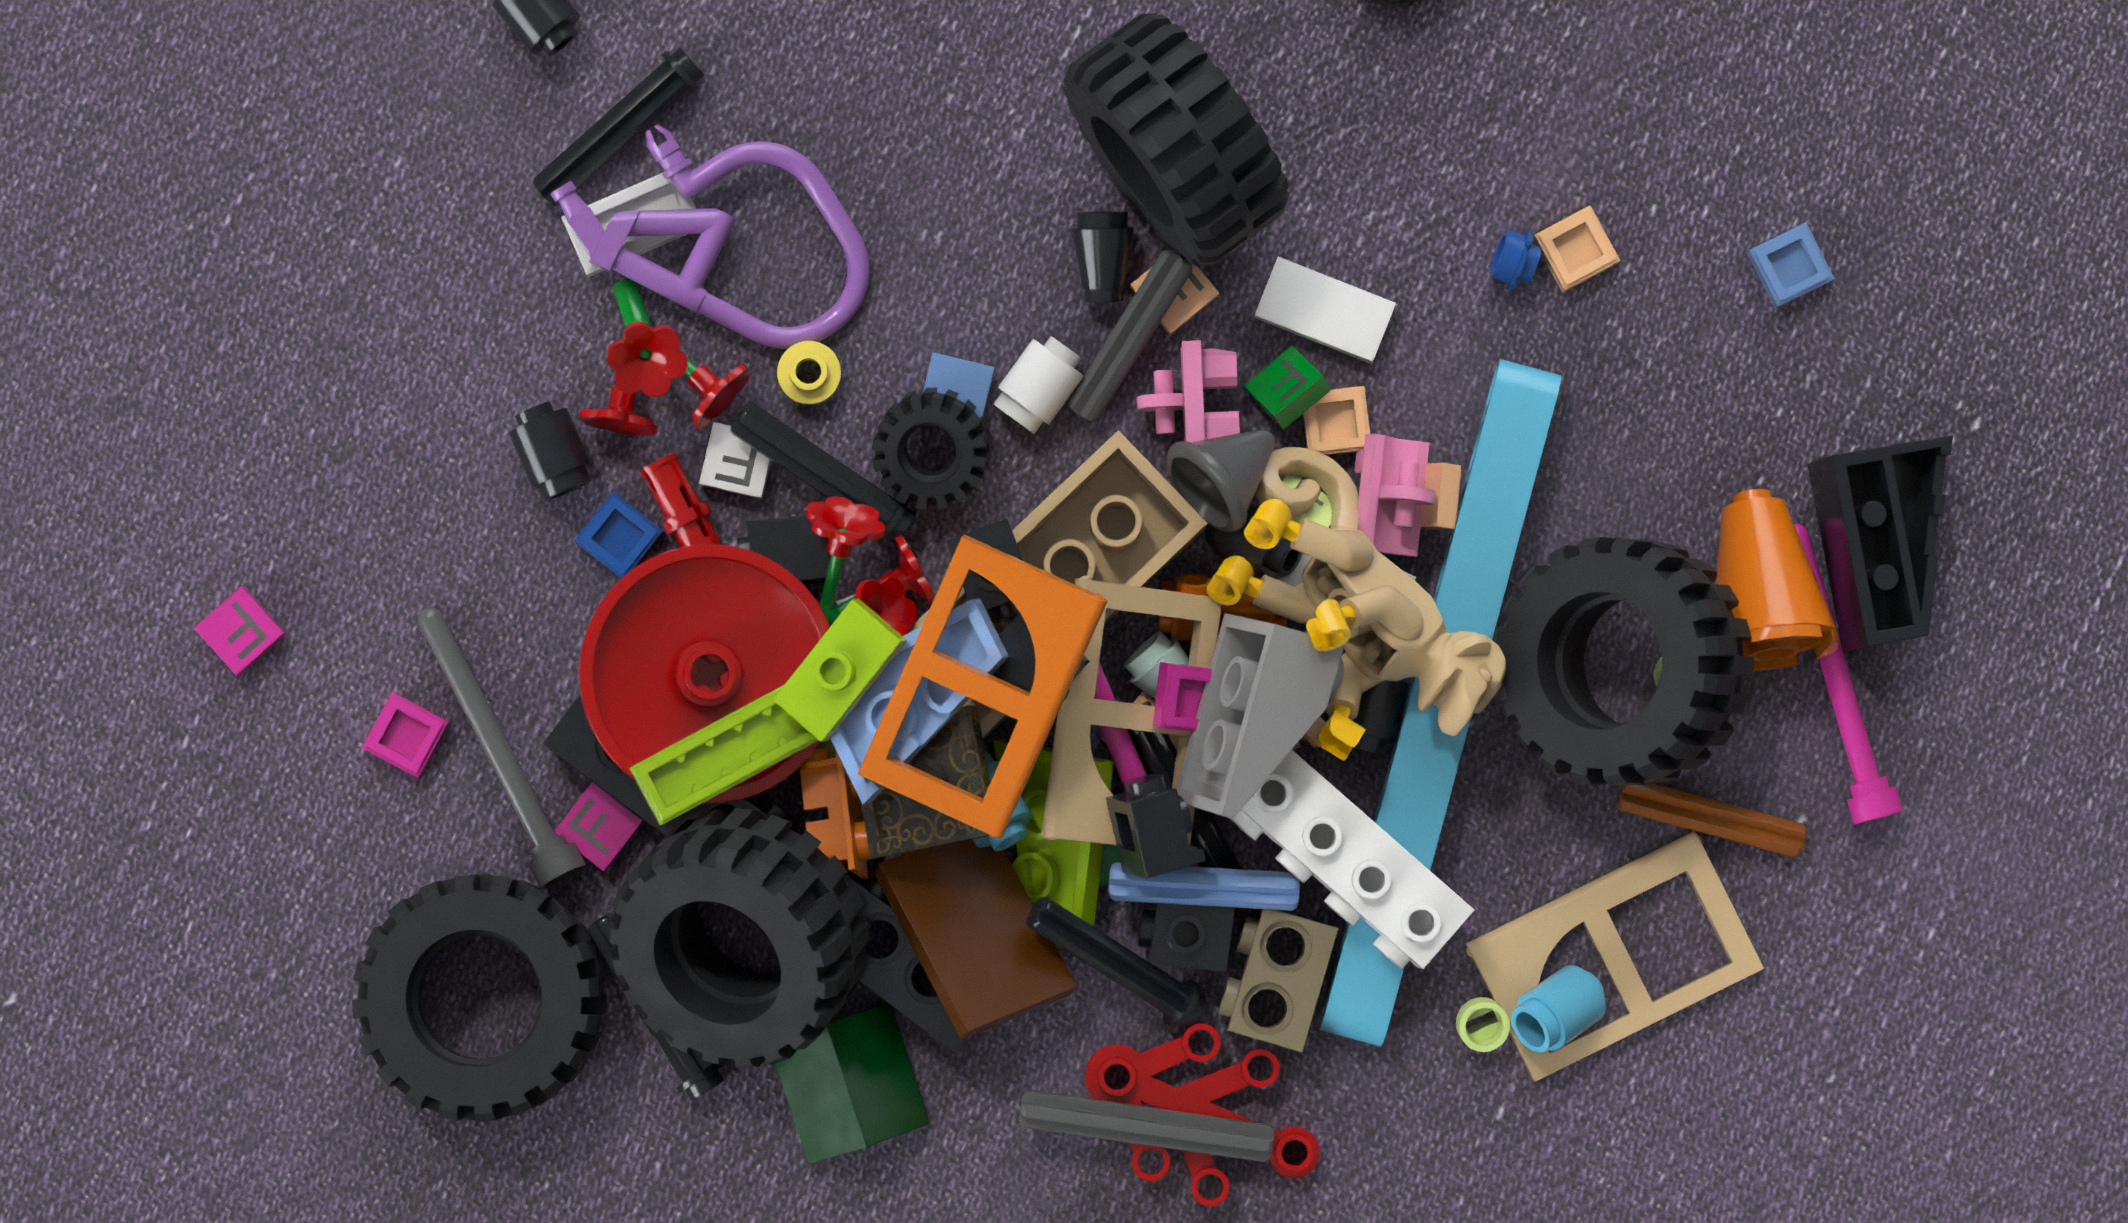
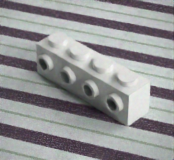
M1293 750L1288 753L1233 819L1229 818L1253 840L1256 841L1262 833H1265L1281 847L1282 850L1275 859L1302 883H1305L1312 875L1330 890L1331 893L1324 902L1351 926H1354L1361 918L1379 933L1380 936L1374 941L1373 945L1401 969L1409 961L1417 968L1424 969L1474 911L1469 904Z

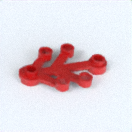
M1196 1023L1188 1027L1183 1036L1141 1053L1122 1044L1102 1047L1091 1056L1087 1063L1085 1083L1093 1099L1142 1106L1141 1101L1161 1109L1255 1122L1213 1104L1211 1101L1250 1085L1259 1088L1271 1085L1278 1078L1280 1065L1277 1057L1267 1049L1256 1048L1246 1053L1242 1061L1179 1087L1171 1086L1151 1077L1188 1059L1196 1062H1207L1217 1055L1221 1045L1218 1032L1208 1024ZM1198 1030H1205L1213 1037V1047L1210 1052L1204 1055L1195 1054L1189 1048V1038ZM1255 1056H1266L1272 1063V1072L1264 1080L1253 1079L1248 1073V1064ZM1114 1064L1126 1067L1130 1075L1126 1086L1120 1089L1109 1087L1104 1080L1105 1071ZM1294 1125L1283 1127L1278 1131L1274 1130L1273 1151L1269 1159L1273 1168L1279 1174L1288 1178H1300L1313 1171L1320 1157L1319 1144L1313 1134L1303 1127ZM1292 1140L1302 1142L1307 1151L1305 1159L1296 1165L1286 1163L1282 1157L1284 1145ZM1130 1143L1133 1150L1132 1167L1138 1177L1146 1181H1156L1166 1175L1170 1167V1156L1166 1148ZM1147 1149H1155L1163 1156V1165L1156 1173H1146L1139 1167V1156ZM1182 1151L1192 1175L1190 1187L1195 1200L1208 1207L1221 1204L1227 1198L1230 1189L1226 1175L1216 1168L1210 1154ZM1208 1174L1216 1175L1222 1181V1191L1217 1197L1211 1199L1201 1196L1197 1189L1199 1180Z

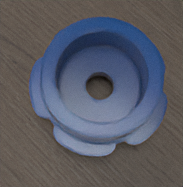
M1506 229L1497 245L1489 276L1505 282V289L1513 290L1518 280L1528 284L1536 271L1541 248L1532 245L1533 233L1527 230L1526 233L1520 234Z

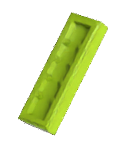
M784 685L629 768L659 826L818 741L815 736L773 701Z

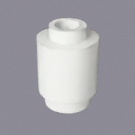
M1050 336L1044 346L1035 339H1032L998 386L1002 393L996 399L994 405L1035 434L1043 422L1048 425L1051 423L1083 379L1084 375L1074 369L1082 358L1052 336Z

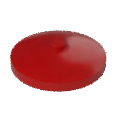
M697 544L663 552L646 560L623 576L605 595L589 622L580 651L578 669L579 690L586 719L603 751L626 775L635 780L629 770L633 765L786 684L830 628V625L820 605L805 585L784 567L763 555L747 549L720 544ZM816 741L704 803H724L741 800L772 788L796 771L812 754L820 741Z

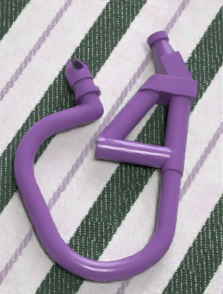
M660 125L654 126L665 140L659 146L655 143L650 129L646 131L647 148L655 161L659 162L665 173L662 175L665 179L671 178L678 191L686 197L695 196L732 171L750 164L778 166L790 172L801 182L844 250L847 260V279L838 301L815 320L800 326L780 327L768 324L717 298L702 288L736 222V219L716 208L615 211L604 230L591 208L575 192L577 188L572 181H569L550 194L555 202H559L568 224L590 256L589 262L607 272L612 269L695 313L698 312L767 347L788 349L802 341L821 342L836 333L852 319L861 306L867 291L869 258L858 229L819 169L803 154L785 145L767 141L738 144L722 151L694 170H691L689 165L693 162L690 158L686 159L671 131ZM700 234L680 275L622 246L628 236Z

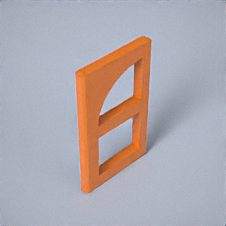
M964 534L959 541L858 775L983 831L993 838H1002L1108 601L1101 594L1092 593ZM970 570L997 586L1013 602L1027 624L1032 637L1036 661L1031 692L935 650ZM923 677L1018 720L984 798L889 756Z

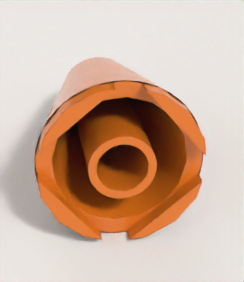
M1751 489L1735 494L1733 496V503L1725 506L1721 513L1716 567L1717 579L1715 584L1729 585L1739 600L1738 606L1732 609V613L1735 618L1747 619L1752 638L1742 641L1743 655L1745 657H1754L1753 671L1799 665L1797 654L1814 648L1816 660L1830 655L1838 649V632L1786 502L1783 499L1772 497L1771 491L1767 489Z

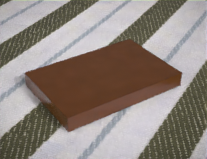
M968 830L957 833L951 840L941 839L882 862L873 872L961 1040L1065 998L1076 989L1077 986L1055 944L1027 926L1026 918L1033 907V903L1004 850L994 851L991 845L979 848L976 846Z

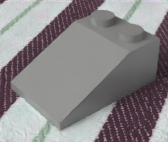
M1227 613L1224 614L1210 664L1212 669L1210 682L1206 681L1195 718L1199 719L1197 729L1191 732L1176 786L1178 795L1185 800L1187 805L1232 819L1238 814L1326 710L1330 695L1336 692L1343 677L1344 663L1341 656L1344 645L1330 651H1318L1314 648L1308 633L1273 623Z

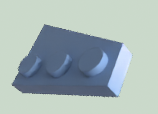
M980 598L972 599L952 610L935 649L990 675H993L1009 657ZM922 626L903 636L907 639V642L830 738L863 805L870 804L886 788L858 775V772ZM923 677L889 756L908 764L970 698Z

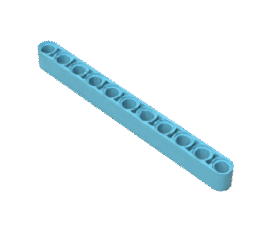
M1498 359L1458 503L1455 529H1451L1433 597L1443 617L1446 630L1449 633L1468 631L1487 635L1490 639L1493 638L1561 379L1559 374L1503 359ZM1414 676L1411 679L1408 698L1396 743H1394L1374 822L1431 871L1471 719L1457 736L1443 733L1438 725L1439 710L1437 706L1431 705L1424 712H1420L1418 709L1419 679ZM1361 918L1354 926H1351L1348 922L1346 923L1319 1030L1382 1047L1388 1032L1405 967L1403 969L1399 968L1373 945L1380 934Z

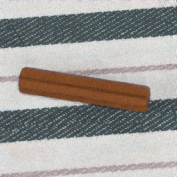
M1658 784L1622 785L1620 790L1618 808L1623 812L1790 857L1799 856L1806 839V826L1802 823Z

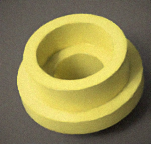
M802 341L792 345L784 352L778 364L777 377L783 392L790 399L804 405H815L826 401L835 393L841 380V367L837 356L829 347L816 341ZM805 361H814L821 367V375L814 383L806 384L797 378V369Z

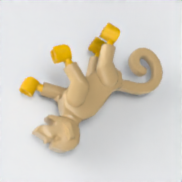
M1284 447L1272 451L1255 493L1261 505L1246 526L1244 536L1249 543L1260 549L1275 547L1281 537L1291 541L1290 547L1311 556L1303 569V582L1292 586L1267 575H1263L1261 579L1253 577L1254 571L1251 564L1244 557L1231 556L1222 562L1206 588L1207 594L1215 602L1227 606L1236 604L1243 594H1247L1253 597V605L1297 623L1306 624L1313 646L1318 651H1330L1344 645L1346 652L1341 656L1344 663L1343 677L1336 692L1330 695L1326 708L1330 717L1316 739L1320 747L1340 760L1345 761L1350 751L1358 744L1365 732V728L1352 721L1358 715L1362 693L1385 680L1400 681L1414 676L1418 678V709L1420 712L1428 710L1431 705L1437 706L1439 710L1438 725L1441 731L1450 736H1457L1471 719L1473 713H1481L1501 688V683L1506 673V659L1501 648L1484 634L1468 631L1447 632L1443 617L1432 596L1407 573L1377 551L1365 532L1358 530V490L1351 477L1337 462L1320 452L1307 448ZM1286 475H1299L1308 479L1302 480L1297 488H1290L1280 478ZM1321 487L1328 495L1331 503L1332 519L1330 528L1302 518L1299 523L1292 521V517L1300 516L1311 509L1320 495Z

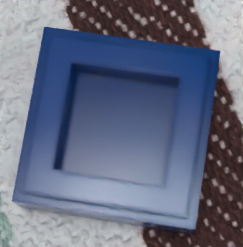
M613 491L574 542L622 578L643 561L665 532Z

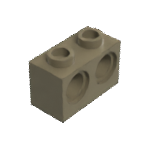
M1261 909L1258 918L1247 915L1236 952L1247 955L1240 980L1228 977L1218 1014L1229 1017L1226 1030L1303 1052L1338 928L1272 909ZM1282 927L1295 930L1301 937L1303 945L1299 958L1289 965H1279L1273 962L1266 949L1270 934ZM1264 989L1278 992L1285 1005L1281 1020L1268 1027L1255 1024L1250 1018L1248 1011L1252 996Z

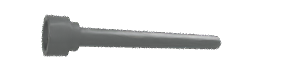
M434 607L423 609L418 616V624L534 847L529 851L534 861L529 867L540 889L553 887L573 877L587 866L576 844H568L563 834L556 835L442 613Z

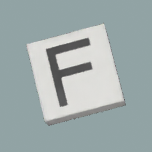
M713 422L699 484L713 489L763 499L771 460L734 436L730 431V425Z

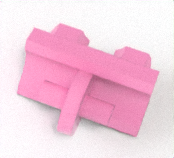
M1201 340L1182 341V347L1180 348L1182 393L1173 392L1172 370L1154 371V394L1136 397L1138 411L1155 412L1157 435L1175 434L1174 411L1183 410L1184 441L1195 442L1240 433L1239 411L1204 412L1203 389L1237 388L1236 352L1214 348L1201 349Z
M1365 434L1364 449L1356 451L1354 474L1360 481L1357 506L1359 515L1358 530L1366 533L1380 553L1404 557H1417L1422 507L1423 505H1434L1435 491L1424 488L1430 444L1428 442L1398 439L1380 434Z

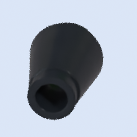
M1126 211L1077 212V228H1071L1084 289L1085 302L1123 301L1122 289L1125 285L1134 227H1128V212Z

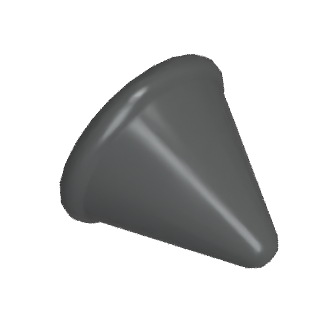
M1260 429L1195 442L1179 441L1174 443L1168 450L1166 458L1167 469L1178 493L1209 525L1220 531L1236 532L1246 524L1247 512L1274 449L1275 437L1270 431Z

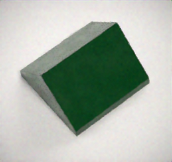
M889 1003L831 1021L818 1038L806 1049L797 1050L792 1058L776 1064L808 1164L863 1149L930 1124L892 1005Z

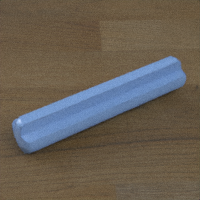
M1114 863L1109 871L1108 893L1114 901L1292 911L1297 908L1299 903L1300 880L1290 872L1188 866L1146 879L1123 873L1121 863Z

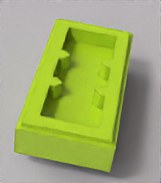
M852 599L773 701L820 742L829 741L904 646L907 639L860 599Z

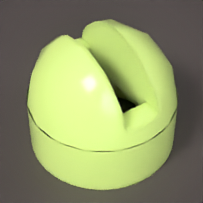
M1479 997L1470 999L1461 1006L1456 1018V1029L1463 1042L1469 1048L1479 1052H1489L1497 1049L1505 1042L1510 1031V1021L1500 1004L1490 998ZM1490 1011L1494 1012L1496 1017L1489 1018L1466 1029V1022Z

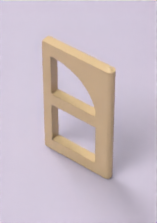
M1087 576L1075 578V585L1092 593L1101 594L1108 602L1084 654L1090 662L1072 681L1069 687L1070 692L1057 714L1041 836L1048 840L1058 838L1116 845L1106 797L1113 796V794L1100 777L1093 760L1090 743L1091 725L1179 735L1172 788L1175 789L1191 732L1154 727L1155 706L1094 698L1106 608L1194 620L1188 665L1210 667L1217 643L1222 605L1215 602L1209 596L1094 581ZM1187 805L1193 825L1195 807ZM1191 832L1187 833L1189 845L1191 840Z
M1695 831L1466 943V952L1468 956L1472 957L1492 999L1500 1004L1508 1015L1510 1021L1509 1033L1534 1082L1764 969L1702 845V838ZM1685 872L1730 963L1652 1001L1607 910ZM1583 923L1627 1014L1568 1042L1558 1050L1550 1052L1546 1050L1541 1053L1534 1052L1524 1046L1516 1036L1511 1024L1512 1011L1517 1007L1519 998L1539 984L1544 965L1555 945L1571 929Z

